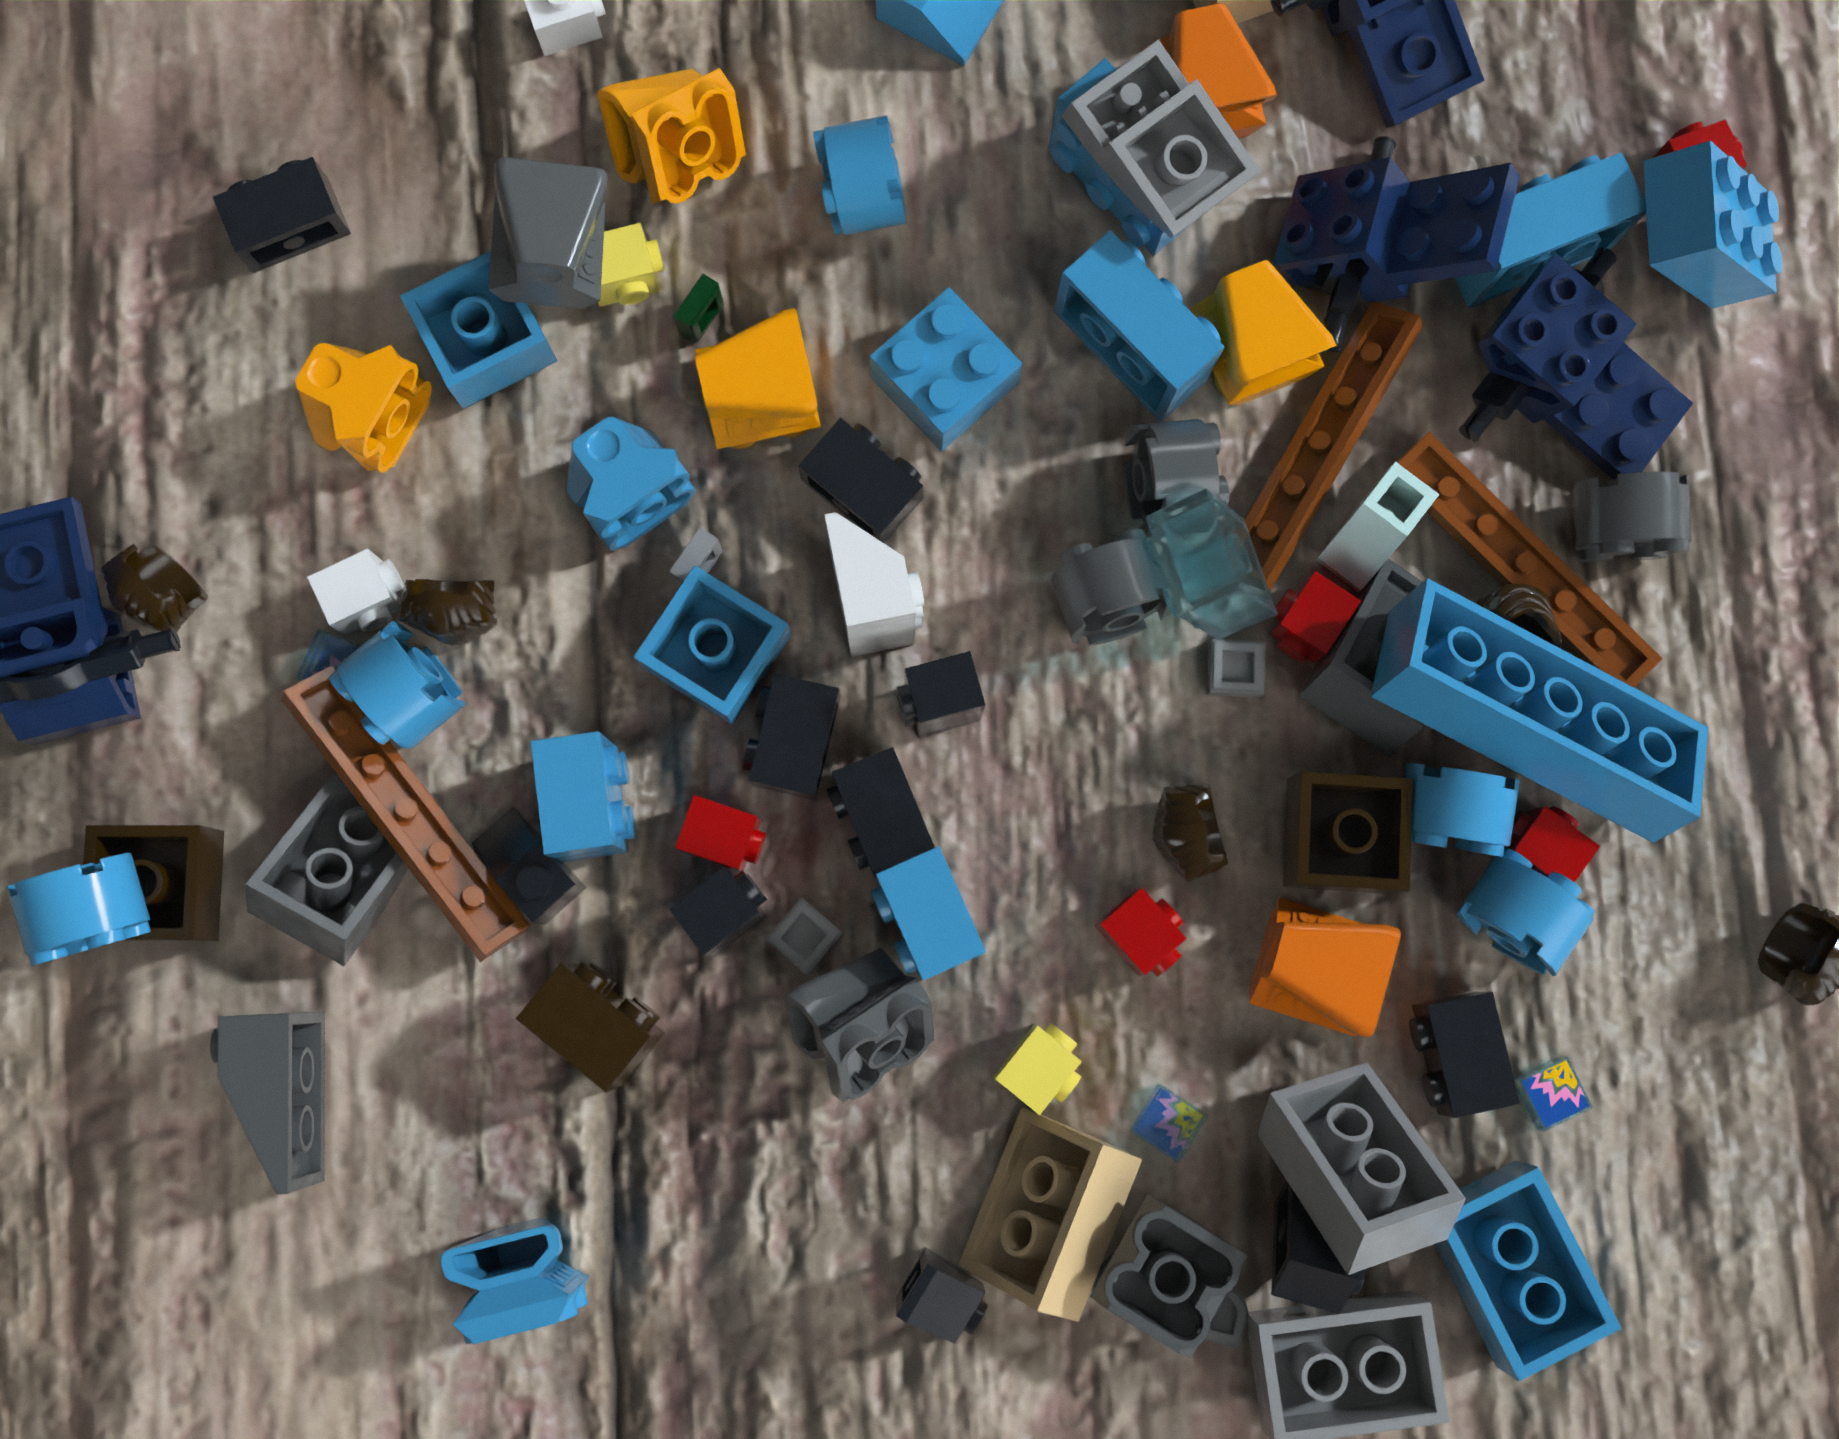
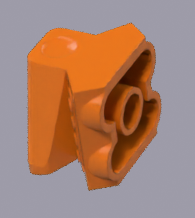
M1219 3L1178 13L1174 18L1170 34L1159 41L1190 84L1198 79L1238 138L1247 137L1266 125L1262 103L1275 99L1277 97L1276 90L1227 6Z
M1279 897L1270 913L1249 987V1004L1356 1037V1035L1369 1038L1375 1032L1400 941V929L1387 924L1360 923Z

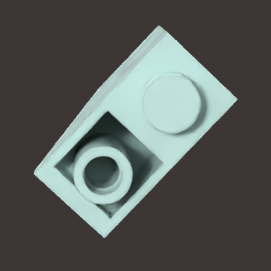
M1395 461L1376 481L1316 561L1359 593L1406 539L1439 496V493Z

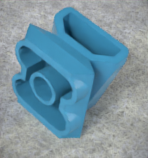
M607 417L573 441L566 491L575 505L584 507V516L600 540L604 541L612 551L622 547L626 548L685 507L687 502L694 496L696 489L689 481L690 474L680 462L676 450L663 448L660 439L651 430L615 417Z
M535 1218L503 1226L454 1246L442 1254L441 1266L445 1277L449 1281L478 1290L466 1302L461 1314L452 1324L463 1334L465 1344H477L556 1324L576 1316L578 1308L588 1304L585 1285L589 1275L558 1261L563 1245L560 1232L555 1225L543 1218Z

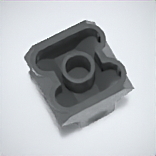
M509 157L498 158L494 164V184L496 190L488 290L505 302L585 309L599 302L601 297L606 206L604 201L608 185L607 173L597 167Z
M881 948L810 980L784 995L794 1043L802 1052L814 1060L825 1058L831 1093L842 1102L848 1099L854 1100L867 1094L881 1081L884 1074L893 1068H902L914 1062L923 1054L928 1045L934 1041L932 1002L918 978L904 975Z
M1147 1194L1118 1248L1101 1264L1091 1289L1093 1292L1090 1297L1113 1314L1170 1349L1191 1358L1197 1346L1208 1336L1211 1321L1224 1297L1237 1284L1240 1269L1248 1255L1187 1215Z

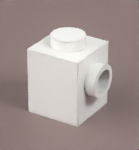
M524 0L544 56L603 38L597 17L606 14L602 0Z
M368 548L307 577L329 626L345 636L359 629L371 631L389 623L392 620L391 614L399 611L401 608V599L397 591L404 589V585L397 569L390 559L383 562Z

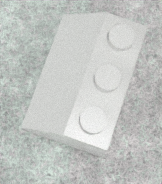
M836 512L824 514L830 555L851 657L914 645L915 629L923 627L921 617H924L922 608L924 606V597L919 573H907L904 556Z

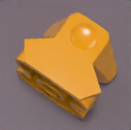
M720 68L704 76L694 69L610 84L597 92L615 170L623 180L632 184L646 178L652 204L661 202L664 199L670 203L677 204L686 201L697 189L699 180L707 176L714 180L728 178L739 166L741 158L746 155L735 90Z
M1269 260L1258 262L1224 276L1219 281L1212 295L1189 308L1197 318L1199 316L1204 317L1214 325L1220 335V342L1225 346L1213 368V379L1216 389L1226 398L1228 405H1241L1308 378L1324 367L1319 352L1337 346L1332 334Z
M795 308L782 310L716 345L695 349V361L702 394L717 449L726 447L745 449L759 440L778 436L796 438L804 435L810 429L821 427L815 389Z
M319 343L311 351L295 380L297 392L314 442L328 451H335L343 447L367 471L376 470L381 473L393 468L430 404L429 400L432 392L431 382L418 376L417 364L401 357L392 345L368 353L333 344Z

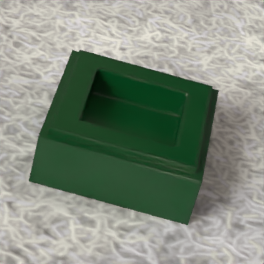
M703 273L673 315L679 335L693 344L699 342L724 305L719 283Z

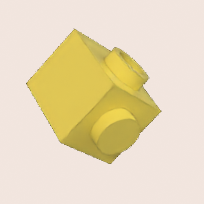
M641 222L604 231L599 307L617 302L622 305H633L645 301L649 294L660 292L656 273L665 271L657 239L646 240Z
M1052 1023L1045 1031L1038 1025L1033 1024L994 1073L993 1077L1038 1115H1041L1053 1098L1062 1103L1080 1081L1081 1076L1075 1070L1082 1061L1071 1053L1078 1044Z

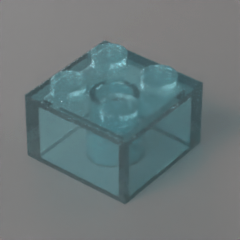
M1205 488L1146 516L1152 535L1146 539L1147 547L1155 564L1159 568H1163L1168 583L1167 586L1163 587V595L1169 610L1175 617L1184 619L1192 624L1195 629H1200L1220 640L1278 615L1244 518Z

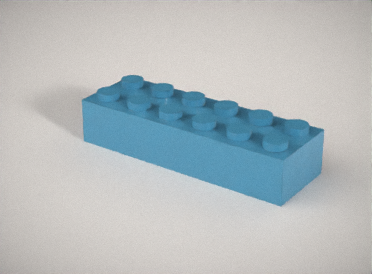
M1429 578L1424 580L1389 611L1371 697L1652 843L1700 818L1708 737L1707 726Z

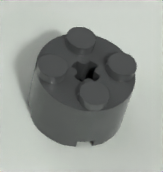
M1190 419L1130 427L1124 446L1134 445L1133 460L1123 461V481L1127 506L1132 520L1142 519L1144 522L1138 529H1142L1145 534L1210 526L1216 516L1217 509L1227 508L1229 503L1228 482L1225 476H1219L1217 455L1221 447V437L1217 424L1214 422L1204 423L1200 419Z
M1636 472L1617 474V479L1608 481L1607 487L1599 488V477L1581 480L1573 484L1575 549L1579 551V561L1612 560L1613 555L1632 554V560H1654L1666 558V554L1689 551V543L1692 540L1689 476L1687 474L1679 477L1678 472Z
M1132 529L1116 536L1113 542L1093 548L1092 544L1084 543L1067 549L1061 554L1063 565L1051 577V582L1072 642L1076 644L1080 643L1082 636L1087 637L1089 645L1103 644L1131 636L1147 629L1144 618L1157 612L1161 621L1170 615L1176 607L1175 599L1155 545L1146 538L1145 532L1142 529Z

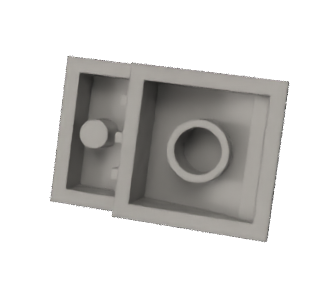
M1159 39L1071 102L1062 115L1080 142L1116 186L1170 238L1177 235L1261 172L1198 79L1190 84L1188 83Z

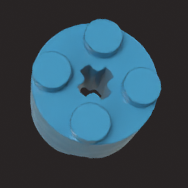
M888 115L827 126L822 130L813 131L819 164L823 165L825 181H821L824 204L827 214L831 216L835 235L841 233L850 235L907 224L898 161L895 157L894 148L891 146L894 140Z
M390 621L340 662L337 670L329 676L333 687L348 701L354 700L365 713L361 723L369 735L377 742L384 745L392 739L401 748L412 749L465 706V701L456 699L462 694V691L439 658L427 646L423 650L412 647L407 641L414 634L400 623Z
M1406 763L1404 778L1413 779L1411 842L1447 848L1448 837L1456 838V849L1503 857L1504 846H1510L1520 785L1519 779H1509L1499 775L1448 767L1436 769L1425 767V764Z
M1504 847L1503 857L1496 856L1492 859L1456 912V915L1476 935L1482 926L1486 928L1487 935L1494 940L1492 947L1537 973L1544 975L1548 970L1552 976H1556L1593 922L1595 911L1591 906L1578 898L1582 889L1575 882L1557 872H1551L1547 878L1531 869L1532 863L1524 856L1510 848Z
M132 853L100 859L101 863L98 864L89 863L81 866L80 864L6 886L25 954L29 957L31 966L151 932L148 923L151 919Z

